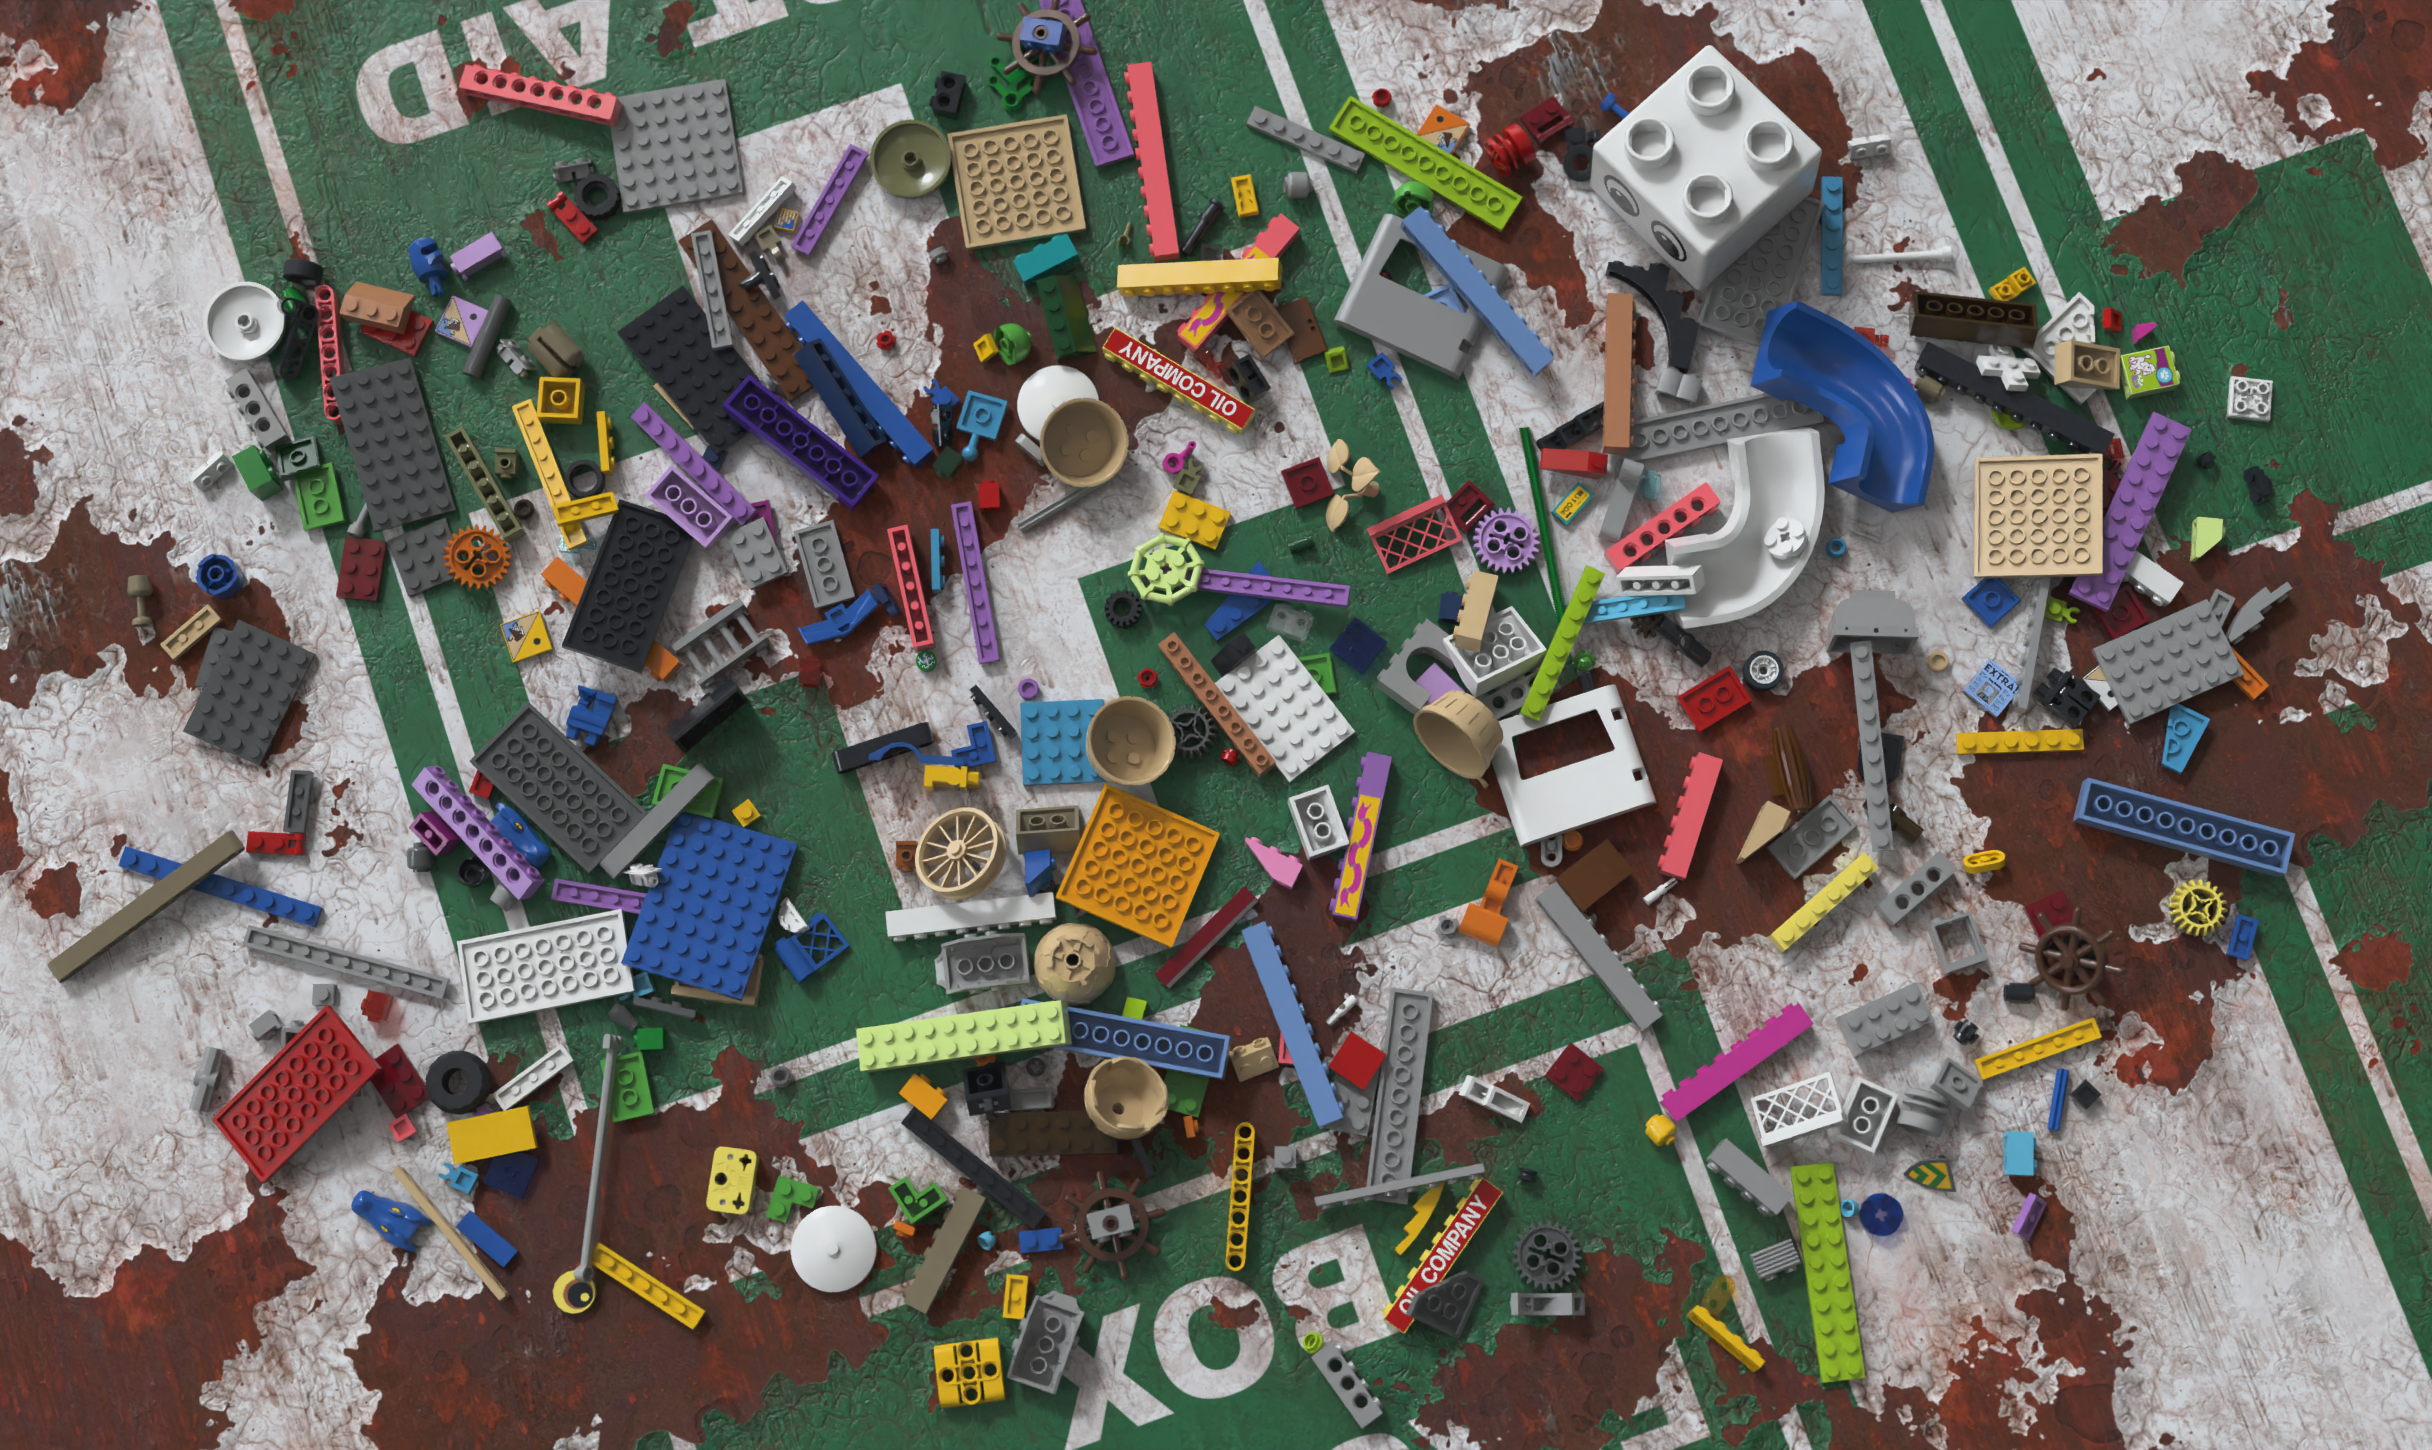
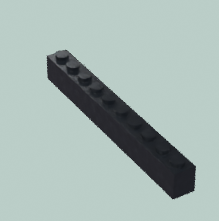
M1927 342L1916 362L1914 369L1920 375L1930 376L1943 384L1942 386L1948 385L1954 388L1958 394H1966L1972 397L1975 402L1986 404L1993 411L2010 416L2017 423L2023 422L2029 425L2031 430L2035 432L2041 431L2047 434L2051 440L2067 444L2066 446L2071 450H2079L2085 454H2103L2104 456L2115 435L2027 390L2026 392L2006 390L2001 377L1981 375L1978 366L1930 342Z

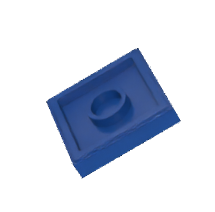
M2000 578L1982 579L1961 598L1989 629L2021 602L2018 596Z

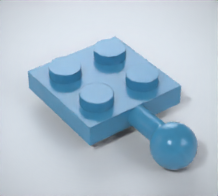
M968 390L956 427L958 431L972 434L969 445L962 451L964 460L973 462L977 459L978 450L976 447L980 437L993 441L997 440L1008 401Z

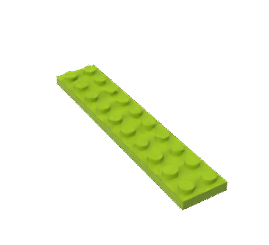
M1349 96L1329 127L1331 133L1409 179L1426 184L1433 193L1499 232H1502L1523 198L1352 96Z
M1833 1162L1789 1167L1821 1383L1866 1378Z

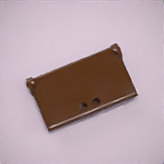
M1307 297L1275 307L1295 333L1286 341L1294 365L1328 350Z

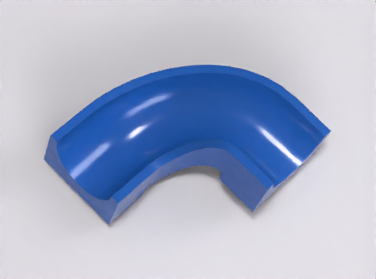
M1800 301L1768 310L1750 386L1781 401L1792 399L1828 417L1841 428L1845 442L1836 446L1828 484L1891 513L1924 506L1933 466L1934 438L1925 407L1905 375L1881 350L1858 332Z

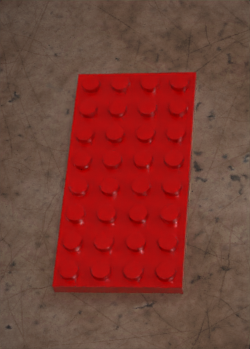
M326 1005L211 1120L261 1183H267L382 1068L331 1005Z

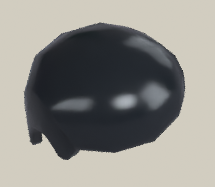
M476 854L472 858L463 859L458 868L459 880L463 885L471 888L482 886L490 876V869Z

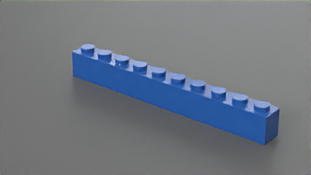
M803 300L784 315L787 321L785 325L792 333L795 331L800 336L797 339L803 346L808 342L821 338L883 435H887L891 440L889 442L891 447L896 452L898 450L901 451L904 455L902 459L909 467L913 465L917 470L935 455L931 445Z

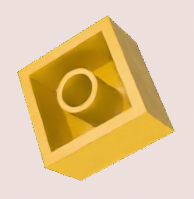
M540 377L537 418L541 423L582 425L585 384L581 378Z

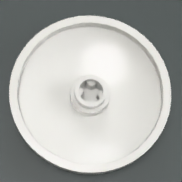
M238 282L221 289L210 300L204 313L203 328L209 344L221 356L236 362H252L267 356L279 345L286 330V315L280 313L277 309L279 298L267 287L254 282Z
M1049 366L1035 372L1026 380L1018 396L1017 409L1022 426L1032 438L1040 442V434L1044 422L1060 404L1075 398L1099 400L1093 383L1082 372L1068 366Z
M827 1206L811 1212L800 1222L791 1242V1258L799 1276L813 1288L825 1292H842L860 1284L872 1270L877 1255L876 1237L868 1221L856 1211L842 1206Z

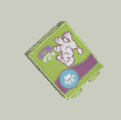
M2169 346L2120 356V378L2126 400L2176 389L2180 383V374L2175 369V355L2173 351H2170Z

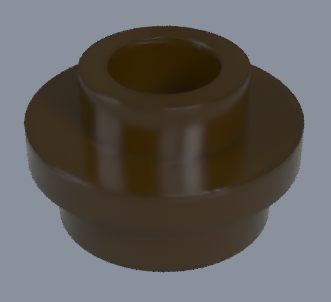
M527 499L519 500L514 506L515 515L522 520L531 518L535 512L533 503ZM523 507H528L526 513L521 512Z

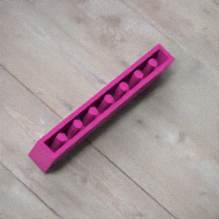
M1790 1003L1781 1010L1783 1013L1781 1016L1776 1018L1774 1015L1765 1021L1766 1026L1763 1029L1755 1028L1748 1033L1749 1039L1745 1042L1737 1041L1730 1046L1731 1052L1726 1055L1722 1052L1713 1058L1715 1063L1710 1067L1705 1064L1696 1071L1698 1074L1696 1077L1690 1079L1688 1076L1678 1083L1680 1088L1675 1092L1671 1088L1662 1095L1663 1100L1659 1103L1671 1120L1676 1123L1812 1026L1814 1023L1801 1005L1798 1003L1793 1006Z

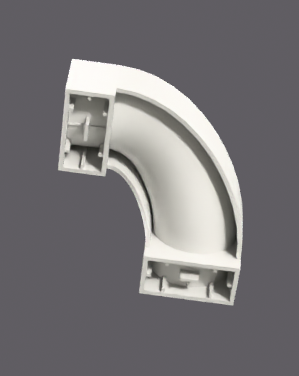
M1802 427L1727 439L1732 480L1735 482L1734 506L1728 522L1714 534L1707 535L1704 533L1665 540L1668 566L1702 565L1706 582L1697 594L1685 595L1687 610L1674 611L1675 621L1683 629L1725 623L1752 615L1779 598L1799 576L1816 543L1824 509V471L1818 431L1810 427ZM1780 518L1797 520L1806 530L1807 544L1800 554L1796 556L1791 555L1787 559L1774 557L1764 543L1768 530ZM1789 536L1784 537V538H1783V542H1784L1785 540L1789 541V540H1790V537H1789Z

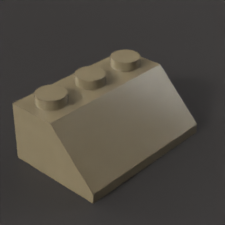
M1079 805L1016 810L1018 855L1050 849L1051 853L1076 851L1081 839Z

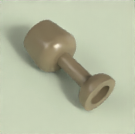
M150 576L128 577L127 593L130 597L136 598L138 616L132 620V627L153 626V620L150 617H146L145 598L150 597L153 593Z

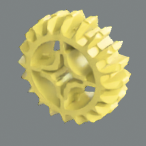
M2201 879L2197 880L2196 883L2194 880L2188 881V884L2184 882L2181 884V888L2174 890L2177 895L2170 896V899L2174 902L2169 903L2168 906L2174 908V910L2169 912V915L2176 916L2172 923L2179 922V930L2186 927L2185 934L2187 935L2193 932L2195 937L2199 933L2202 936H2206L2208 932L2214 933L2215 928L2222 926L2219 921H2225L2226 919L2222 914L2226 913L2227 909L2222 908V905H2225L2227 901L2220 900L2223 893L2216 894L2217 886L2210 889L2211 883L2209 881L2204 886ZM2193 892H2200L2206 895L2208 899L2202 900L2197 894L2194 895ZM2185 896H2186V898H2187L2186 901H2187V904H2188V908H2187V910L2184 912V911H2183V900H2184V898H2185ZM2205 903V905L2202 906L2201 909H2199V911H2194L2191 913V911L2195 909V907L2198 904L2202 905ZM2212 904L2213 914L2211 919H2209L2208 907ZM2194 916L2203 924L2193 923L2188 917Z

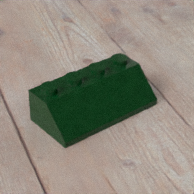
M1055 275L1036 280L1057 362L1061 363L1097 353L1077 276Z

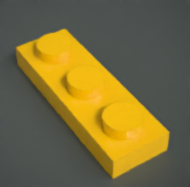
M605 411L597 412L601 471L604 476H612L613 469L616 468L615 457H612L611 449H614L613 437H610V429H613L612 418Z
M613 491L552 505L558 527L619 512Z

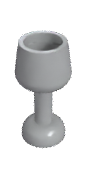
M499 884L490 898L492 902L506 912L518 901L504 884Z

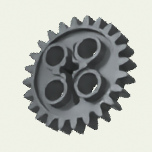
M1539 1220L1538 1227L1530 1223L1531 1230L1529 1231L1524 1227L1525 1235H1517L1521 1241L1513 1242V1245L1518 1247V1249L1511 1251L1512 1254L1517 1255V1258L1513 1259L1512 1262L1519 1264L1514 1270H1522L1519 1277H1528L1526 1284L1534 1281V1288L1542 1284V1290H1545L1547 1284H1549L1551 1290H1554L1555 1283L1563 1287L1562 1280L1570 1282L1568 1275L1575 1276L1576 1273L1572 1269L1580 1267L1575 1263V1260L1582 1258L1576 1255V1252L1580 1251L1581 1248L1574 1247L1578 1239L1571 1240L1573 1232L1566 1234L1567 1226L1559 1229V1222L1551 1226V1221L1547 1220L1546 1226H1544L1542 1221ZM1542 1235L1545 1238V1245L1543 1247L1535 1245V1236ZM1558 1242L1563 1243L1566 1248L1562 1255L1557 1254L1554 1249L1555 1244ZM1532 1247L1541 1252H1545L1548 1249L1550 1255L1564 1259V1263L1551 1258L1545 1261L1543 1260V1255L1531 1252L1528 1248ZM1530 1255L1538 1258V1265L1535 1268L1527 1264V1258ZM1550 1263L1557 1264L1559 1271L1556 1275L1549 1274L1547 1267Z

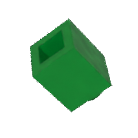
M637 1029V1034L634 1035L635 1047L643 1052L667 1051L666 1029Z

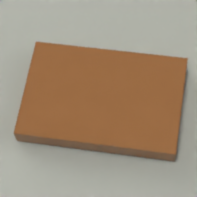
M1261 290L1248 292L1225 310V313L1262 359L1295 334Z

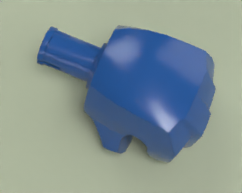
M430 237L416 239L408 248L412 270L420 282L429 283L433 298H439L438 293L442 297L445 295L441 281L448 277V271L441 263L444 256L438 250L437 242Z

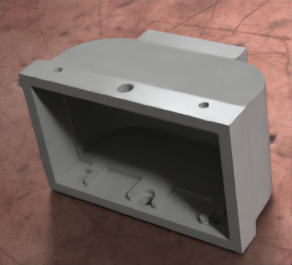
M1853 590L1850 598L1844 599L1838 604L1829 622L1826 652L1851 653L1850 643L1871 641L1872 653L1910 654L1919 637L1915 612L1907 602L1895 599V591Z

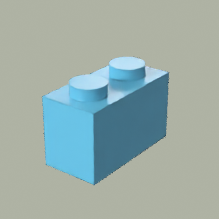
M2007 1131L2003 1133V1176L2029 1177L2034 1175V1172L2037 1170V1161L2034 1159L2037 1139L2034 1137V1132Z

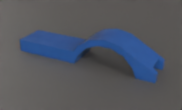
M905 742L891 743L869 754V760H882L888 750L902 746L913 750L919 757L920 763L964 766V757L922 755L920 750L914 745Z

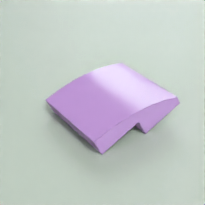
M1436 663L1416 681L1418 685L1432 694L1425 706L1431 704L1446 692L1452 690L1465 692Z

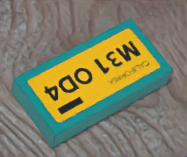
M1578 482L1552 510L1551 514L1567 527L1594 495Z

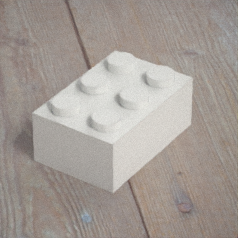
M1855 1078L1843 1105V1111L1847 1115L1849 1123L1834 1127L1831 1138L1869 1155L1874 1154L1899 1094L1863 1078Z

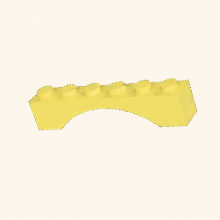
M1864 852L1767 938L1783 953L1879 867Z

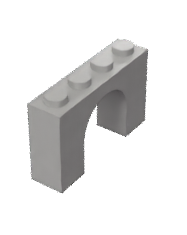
M1428 619L1423 624L1418 623L1412 632L1415 635L1411 640L1407 638L1401 646V649H1403L1399 655L1395 653L1389 661L1391 666L1388 670L1383 669L1377 677L1379 682L1376 688L1414 715L1427 704L1432 694L1410 678L1406 670L1407 660L1417 654H1428L1435 657L1451 670L1455 667L1443 643V639L1450 635Z

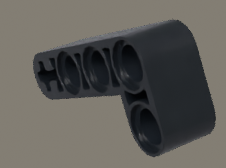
M285 296L278 300L277 309L280 313L294 319L276 366V374L281 379L291 381L299 373L319 317V311L311 304ZM291 301L293 307L290 311L286 312L284 303ZM306 308L312 310V316L309 319H306L303 315ZM300 327L305 329V335L302 338H298L296 334L297 329ZM293 346L298 348V354L295 357H291L289 353ZM286 359L295 361V363L292 364L290 362H287ZM288 368L291 370V373L287 374L283 372V369Z

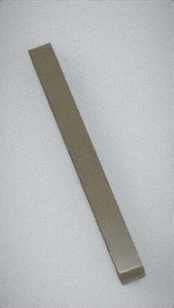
M234 831L225 833L47 964L48 968L59 983L68 980L245 850L244 845Z

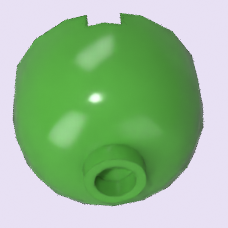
M1406 182L1397 189L1393 207L1395 206L1396 213L1403 218L1409 216L1420 206L1432 214L1434 208L1433 192L1429 186L1422 182Z
M1008 323L994 330L995 344L999 343L1001 348L998 353L1007 365L1017 364L1028 356L1032 338L1030 333L1025 331L1023 327L1018 324Z

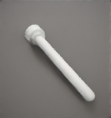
M1941 246L1937 251L1855 255L1852 257V262L1857 264L1937 259L1945 263L1951 262L1952 252L1951 246Z

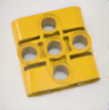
M998 1337L934 1346L941 1409L1006 1400ZM977 1343H979L980 1360H981L980 1362H979V1356H978ZM965 1345H970L973 1349L972 1355L968 1358L962 1355V1348ZM954 1346H956V1349H957L958 1365H957V1363H956V1354H955V1347H954ZM989 1364H994L997 1368L996 1374L992 1377L988 1376L985 1371ZM967 1367L975 1369L974 1378L967 1379L965 1377L964 1371ZM948 1369L954 1373V1378L951 1382H946L943 1379V1373ZM981 1381H983L985 1400H983V1391H982V1382H981ZM959 1384L961 1385L963 1403H961ZM971 1388L978 1392V1397L975 1401H970L967 1398V1391Z

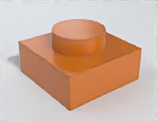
M1192 1115L1183 1117L1187 1139L1196 1138L1195 1133L1199 1132L1197 1120H1193Z
M898 1220L893 1225V1228L897 1229L896 1234L907 1239L909 1235L914 1237L917 1232V1228Z

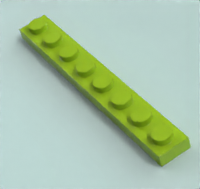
M1588 565L1585 566L1520 710V715L1536 722L1540 721L1605 576L1604 572Z

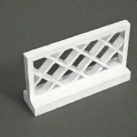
M1831 1072L1750 1098L1762 1138L1760 1139L1762 1145L1768 1149L1849 1123L1847 1115L1844 1114ZM1828 1079L1830 1087L1825 1094L1817 1090L1820 1081ZM1804 1086L1811 1089L1806 1100L1796 1096L1800 1088ZM1815 1091L1824 1096L1819 1107L1809 1103ZM1783 1093L1791 1095L1786 1107L1777 1103L1778 1098ZM1795 1098L1804 1102L1799 1114L1790 1110ZM1828 1098L1835 1101L1836 1111L1828 1113L1823 1110ZM1766 1099L1772 1102L1767 1113L1760 1111L1759 1101ZM1775 1105L1785 1109L1780 1120L1770 1116ZM1808 1105L1817 1109L1814 1118L1807 1119L1803 1117ZM1788 1111L1798 1116L1795 1123L1790 1126L1783 1123ZM1768 1118L1777 1122L1774 1131L1769 1133L1765 1129Z

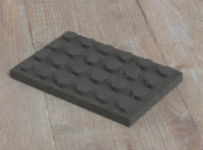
M238 619L183 732L261 766L316 654Z

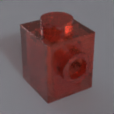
M368 990L367 997L361 1003L362 1015L368 1017L367 1021L378 1024L380 1020L387 1021L394 997Z

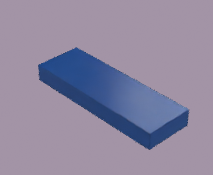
M471 1210L468 1211L456 1226L503 1268L519 1252Z

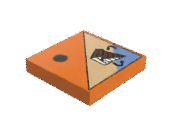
M1436 104L1416 135L1452 155L1471 124Z

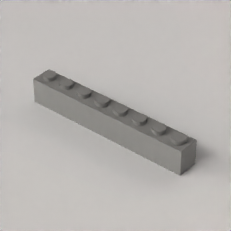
M1555 882L1537 896L1535 901L1637 1029L1642 1032L1662 1016L1660 1012L1662 1011L1661 1006L1655 1000H1650L1647 996L1649 992L1643 984L1638 985L1634 980L1636 976L1629 967L1625 968L1620 962L1622 961L1621 956L1615 950H1610L1607 946L1609 942L1603 934L1598 935L1594 930L1596 926L1589 917L1585 918L1582 915L1581 910L1570 900L1564 889Z

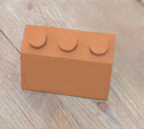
M355 282L345 294L339 314L346 321L404 334L415 295Z

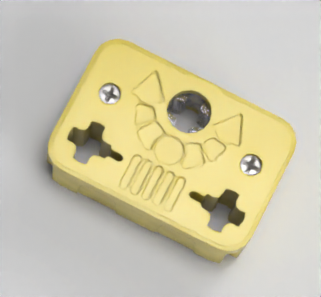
M718 1147L715 1150L706 1205L710 1210L738 1215H746L747 1212H751L759 1165V1156L756 1155V1152L730 1147ZM748 1156V1158L751 1159L752 1162L748 1163L746 1167V1164L742 1163V1160L746 1159ZM722 1174L727 1178V1182H723V1185L718 1181ZM741 1198L745 1205L739 1209V1206L735 1205V1203L740 1201Z

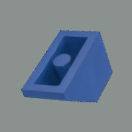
M1050 849L1025 852V885L1029 897H1034L1054 879V870L1057 869L1056 857H1052Z

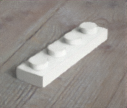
M782 176L728 234L729 237L741 246L748 242L752 235L765 224V221L778 210L779 206L791 196L792 192L797 188L794 183Z
M561 1043L492 1095L503 1111L509 1110L575 1060Z

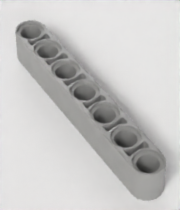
M701 763L697 764L599 865L614 880L618 878L714 781L715 777Z

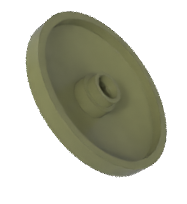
M903 120L891 124L877 136L871 148L870 165L877 183L886 192L902 199H918L932 194L945 182L951 168V152L946 138L936 127L920 120Z

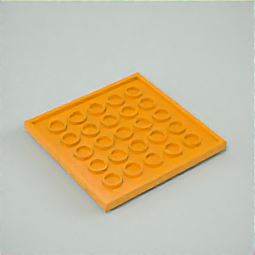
M1105 783L1055 898L1172 948L1220 833Z

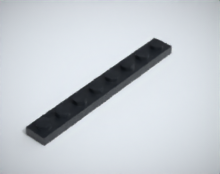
M915 1106L901 1122V1124L1031 1228L1035 1229L1047 1212Z

